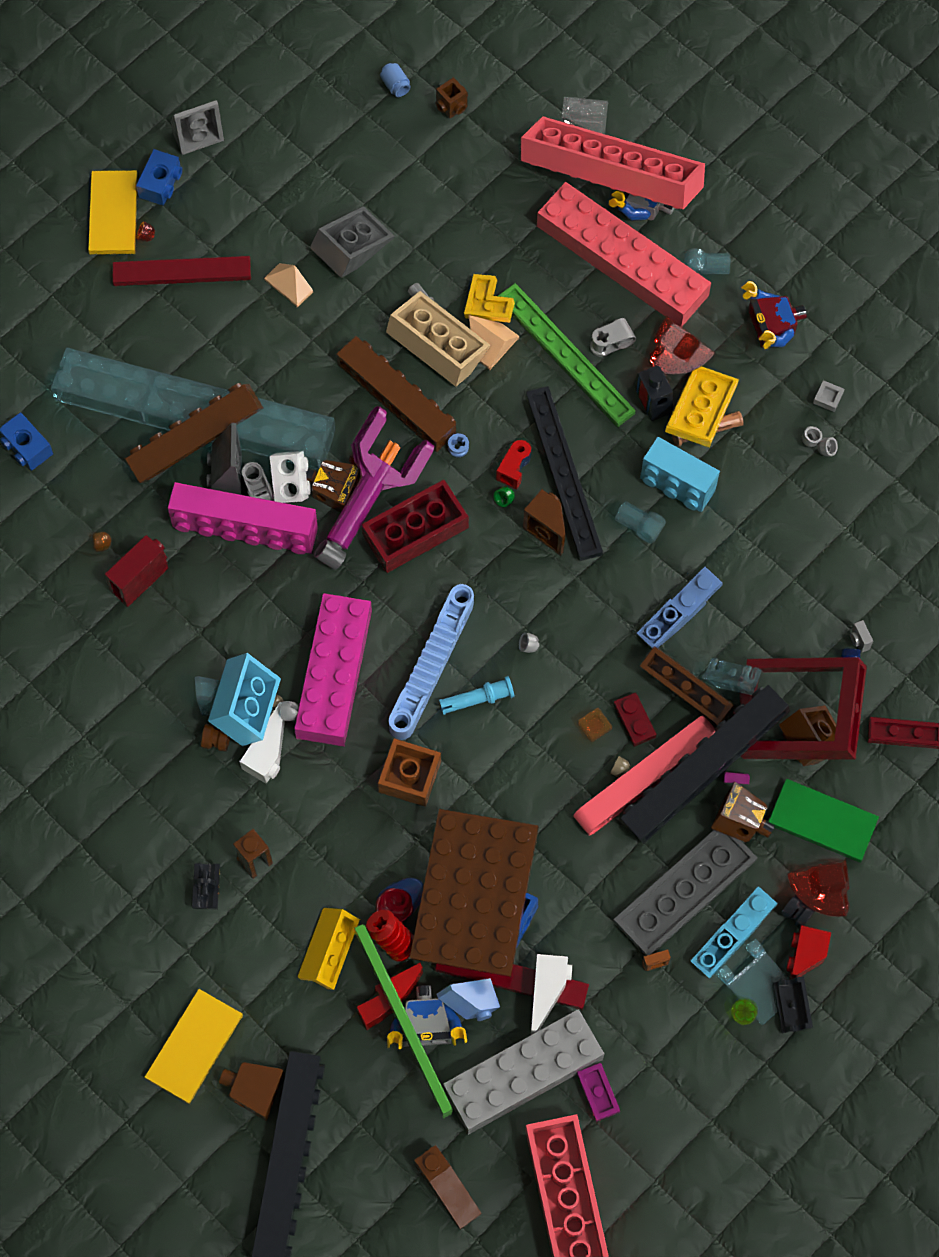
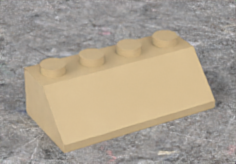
M421 291L390 315L386 333L454 386L459 385L473 372L490 347L489 343Z

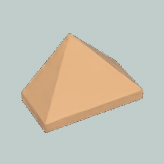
M279 263L264 278L269 285L296 307H299L313 293L312 288L295 265Z

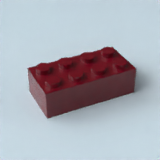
M443 479L363 523L362 535L385 572L388 573L468 529L469 516Z

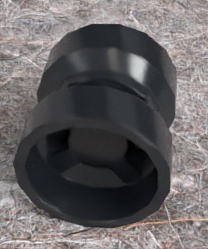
M795 894L781 914L786 918L794 920L795 925L800 928L805 926L816 909L812 905L803 903L802 898Z

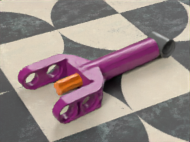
M376 406L369 413L351 444L354 462L360 470L361 479L326 537L327 539L319 544L314 553L315 558L333 570L338 569L344 562L346 552L343 550L348 549L381 490L414 484L434 450L432 443L423 440L418 446L414 447L400 472L390 466L400 450L397 443L389 440L379 458L373 453L369 454V449L386 422L387 411L380 406Z

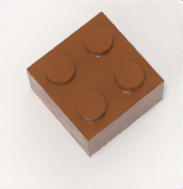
M394 738L378 782L379 793L426 807L441 764V753Z

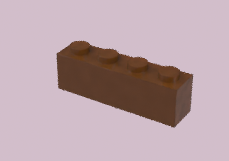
M654 646L640 665V667L716 724L726 720L735 708L733 703L658 647Z

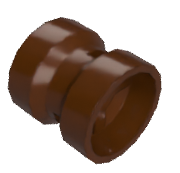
M205 724L201 747L210 749L214 746L218 751L227 752L230 737L217 728L216 730L214 725Z

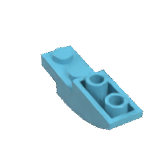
M758 886L729 920L718 929L693 957L691 962L708 978H711L753 934L778 903Z

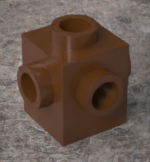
M453 77L436 89V107L449 118L456 114L459 115L467 107L468 93Z

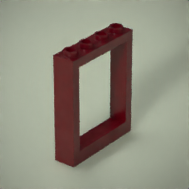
M859 657L747 659L746 667L743 669L744 686L739 697L740 703L745 705L752 700L751 696L758 688L760 672L843 671L834 741H757L741 757L743 759L856 760L867 666Z

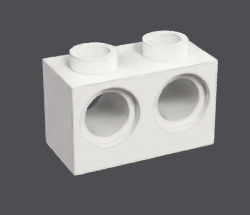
M304 451L283 452L271 455L270 465L274 501L286 503L301 502L308 499L311 486L310 482L306 479L308 460L307 457H304ZM287 459L294 463L293 471L286 467ZM289 483L296 486V494H292L289 491Z

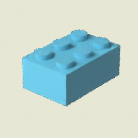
M657 437L643 459L640 479L646 485L662 490L667 497L680 500L687 508L702 512L716 490L720 471Z
M248 653L227 659L208 721L241 746L262 741L281 678Z

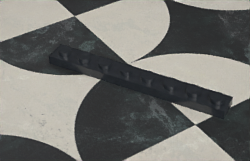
M549 386L527 391L526 398L579 561L602 556L603 550Z

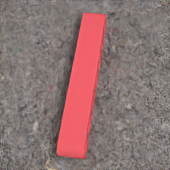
M704 715L700 716L575 812L573 817L589 836L594 834L622 813L629 805L639 800L644 791L649 787H656L661 782L659 779L668 770L673 771L679 766L678 761L688 753L691 755L697 749L696 745L703 738H710L716 732L715 727Z

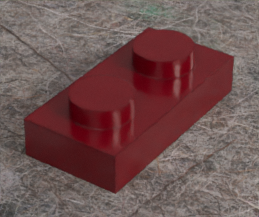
M636 692L614 701L613 705L634 747L656 738L657 734Z

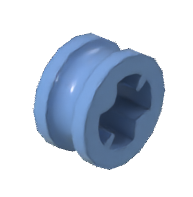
M453 434L448 440L449 453L454 457H463L467 454L469 450L468 438L463 434ZM458 442H462V446L459 449H455V445Z

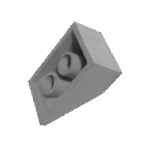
M217 100L175 114L171 119L172 132L182 155L224 141Z

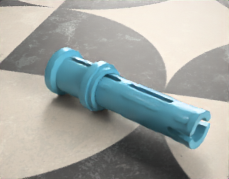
M507 676L502 681L491 684L486 682L482 688L440 699L439 701L443 715H445L446 713L486 701L492 704L497 699L507 696L512 698L515 695L510 678Z

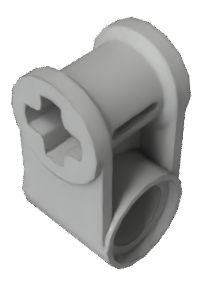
M620 318L594 330L590 350L594 355L603 357L619 349L629 347L636 341V337L626 319Z
M255 462L245 464L242 468V478L247 495L249 497L274 501L273 489L270 483H268L262 467ZM252 473L259 475L256 479L247 478Z

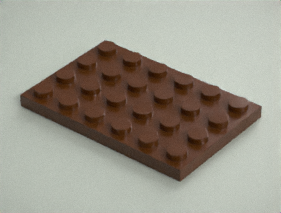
M439 809L410 959L511 977L538 835V825Z

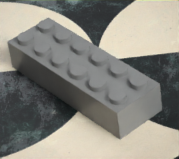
M578 1009L445 1082L443 1090L469 1135L577 1075L578 1071L602 1061L604 1052Z

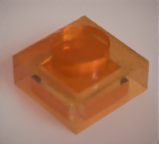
M599 708L578 720V725L591 742L612 730V725Z

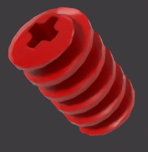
M381 909L371 915L366 924L371 938L394 961L399 962L407 959L411 954L414 935L389 910Z

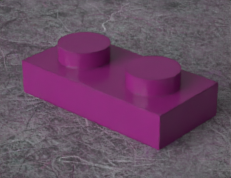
M601 1063L577 1072L578 1079L596 1122L620 1113L619 1106Z

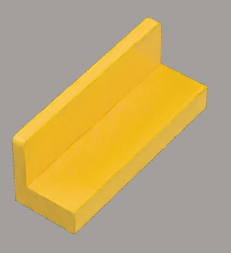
M323 908L298 978L314 981L327 989L334 990L354 937L355 928L358 926L360 919L343 909Z

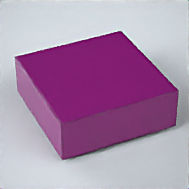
M723 773V782L749 784L750 776L747 773Z

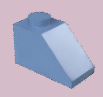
M491 979L451 984L437 993L439 1000L465 1019L477 1018V1021L486 1020L492 1017L491 1013L500 1008Z

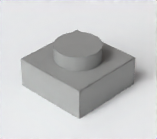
M823 380L813 404L835 412L845 389Z
M864 620L854 623L850 633L853 645L855 647L858 646L861 653L870 650L873 639Z

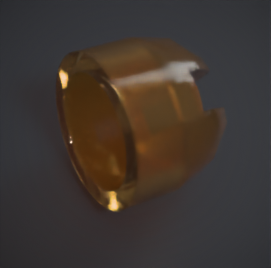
M106 532L93 533L96 551L107 550L111 545L110 535Z

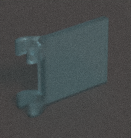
M754 939L745 948L756 959L736 976L726 965L715 974L739 999L751 1000L756 1005V1010L754 1011L756 1013L755 1018L763 1025L778 1012L773 983L789 979L767 955L762 945Z

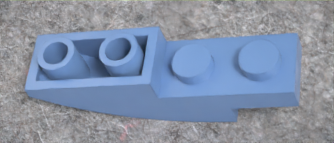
M704 567L672 600H668L637 632V635L652 649L654 646H661L707 604L706 601L723 583Z

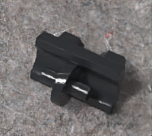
M195 863L193 909L218 910L220 864Z

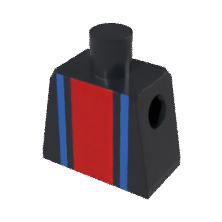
M657 365L639 372L633 386L650 420L654 421L672 414L673 391L661 367Z

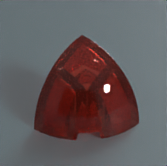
M666 316L654 338L657 346L650 353L651 367L659 365L663 373L683 374L704 365L715 352L686 328Z
M846 859L813 865L787 873L794 892L808 907L828 916H847L850 903L847 896L849 877Z

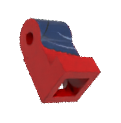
M517 440L511 445L497 469V481L516 490L518 489L522 480V473L520 471L531 459V446L528 442Z

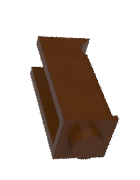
M254 829L233 843L238 854L236 859L253 879L257 877L253 860L258 856H261L269 867L273 864L269 847Z

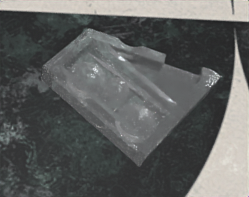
M564 97L562 121L605 134L608 101Z

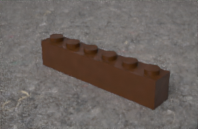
M355 336L336 354L337 365L418 437L432 443L435 452H438L448 442L449 438L456 434V421L448 413L444 414L434 400H428L417 385H411L400 370H394L383 355L378 356L367 341H361Z
M235 384L228 389L230 393L226 396L221 397V395H218L208 402L210 406L203 410L201 407L188 414L190 418L182 422L179 420L170 425V431L162 434L160 432L149 439L151 443L144 447L139 445L130 450L131 455L125 459L139 483L149 481L218 438L231 423L238 425L264 409L249 384Z

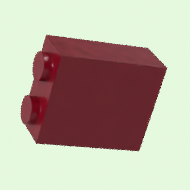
M147 535L105 573L111 593L127 607L168 569L164 546L157 539L152 540Z

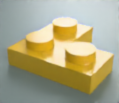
M473 274L464 312L466 319H469V315L491 321L510 323L515 302L513 298L494 296L497 284L496 276Z

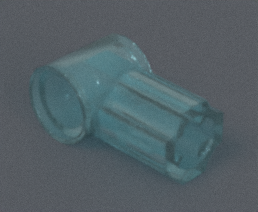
M696 248L687 250L684 253L685 265L702 277L705 274L730 273L731 261L729 253H705L703 250Z
M627 501L621 505L615 516L616 521L636 531L638 537L648 543L655 542L666 524L665 519L655 512L647 513Z

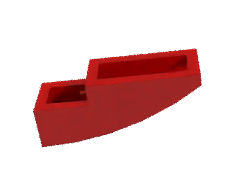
M421 963L390 978L402 1003L415 988L423 974ZM380 984L375 986L377 997L357 1006V1012L366 1030L380 1023L393 1013Z

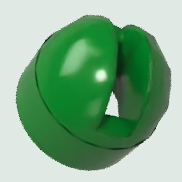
M507 486L499 488L494 493V500L501 507H507L515 499L514 491Z

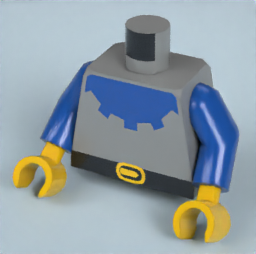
M622 191L612 193V196L615 198L609 200L611 207L618 206L619 211L632 221L654 220L659 210L671 215L675 209L670 205L653 202L650 199L633 196Z
M423 985L416 987L417 1000L406 1001L404 1009L422 1046L451 1044V1040L455 1046V1040L458 1038L464 1039V1042L467 1043L466 1030L462 1027L461 1021L454 1010L441 1000L432 999L431 986ZM394 1018L390 1033L387 1036V1048H390L391 1043H398L399 1049H402V1043L403 1047H409L396 1018Z

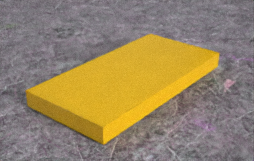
M137 170L92 171L89 254H135Z
M695 364L666 426L665 432L710 448L739 379Z
M198 989L147 1072L145 1079L190 1104L243 1017V1014Z

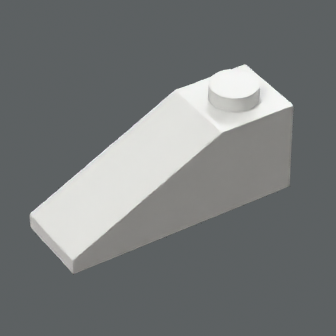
M279 702L269 717L263 740L252 743L240 760L242 770L266 784L270 778L274 779L280 770L279 764L285 723L280 716L282 702Z
M537 954L531 1035L540 1030L565 989L566 980H571L572 965H567L568 957Z

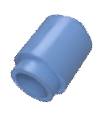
M389 63L382 68L380 78L391 94L396 97H402L409 92L411 88L410 81L398 64Z

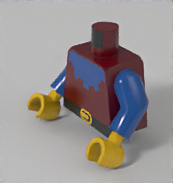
M747 282L741 287L746 290L743 298L745 300L752 299L750 300L748 312L761 347L764 349H768L770 346L784 347L794 337L797 321L807 318L805 307L801 305L792 308L788 297H780L779 295L757 289L755 283Z

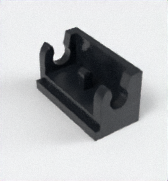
M804 976L774 982L773 987L781 1033L804 1031L813 1028Z

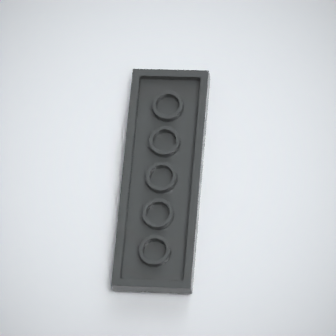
M713 830L614 918L613 922L645 956L651 955L755 863L757 857L741 840Z

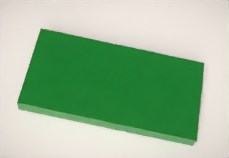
M786 779L769 822L774 824V827L861 863L879 816Z

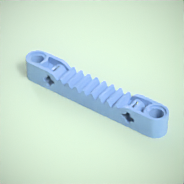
M456 585L450 591L434 625L433 632H431L429 640H427L426 646L418 658L417 665L414 666L413 673L410 675L409 681L406 683L390 714L389 729L395 739L405 740L413 734L474 606V593L467 585ZM458 597H465L468 599L464 603L456 601ZM399 721H405L408 724L405 728H397L395 726Z

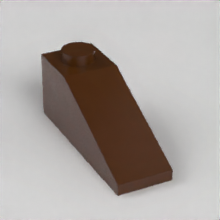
M436 1145L414 1160L416 1168L460 1230L482 1214Z

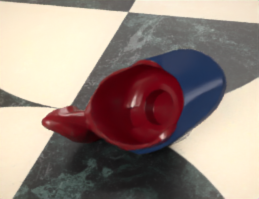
M405 878L391 883L377 896L375 912L381 909L389 910L400 922H403L420 905L424 888L423 883L416 878Z

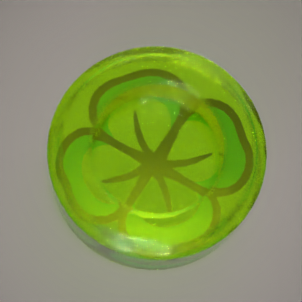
M741 998L732 1006V1017L739 1024H750L758 1015V1007L753 1000Z

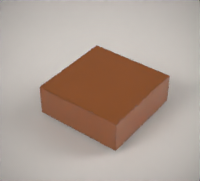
M668 949L644 956L642 961L644 970L649 971L668 965L671 958Z

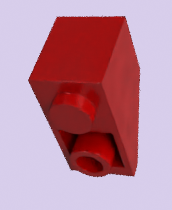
M801 926L798 933H793L791 947L795 948L794 956H789L786 971L790 972L789 980L803 976L825 961L831 932Z

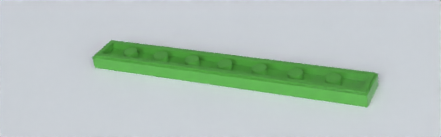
M516 283L498 295V297L514 299L513 317L617 428L635 415L636 410Z
M362 924L355 928L356 936L443 1118L452 1114V1107L365 925L363 926Z

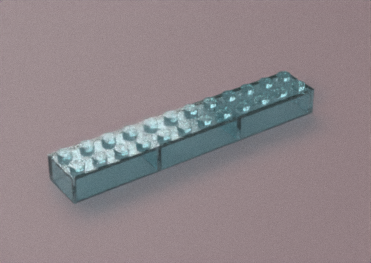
M67 347L59 365L61 370H57L51 386L56 401L169 431V426L179 420L184 422L189 419L188 414L200 407L203 410L210 406L208 402L218 395L224 397L230 393L223 388ZM258 398L264 409L237 425L241 450L267 457L275 453L304 451V457H307L308 468L319 470L322 462L326 460L336 430L334 418Z

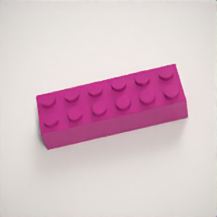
M176 482L174 483L168 505L172 526L178 531L188 532L190 530L207 537L216 535L228 541H235L237 539L254 546L263 544L275 550L283 548L289 549L296 554H312L318 530L316 509Z
M323 593L295 725L296 739L345 747L372 614L371 601Z

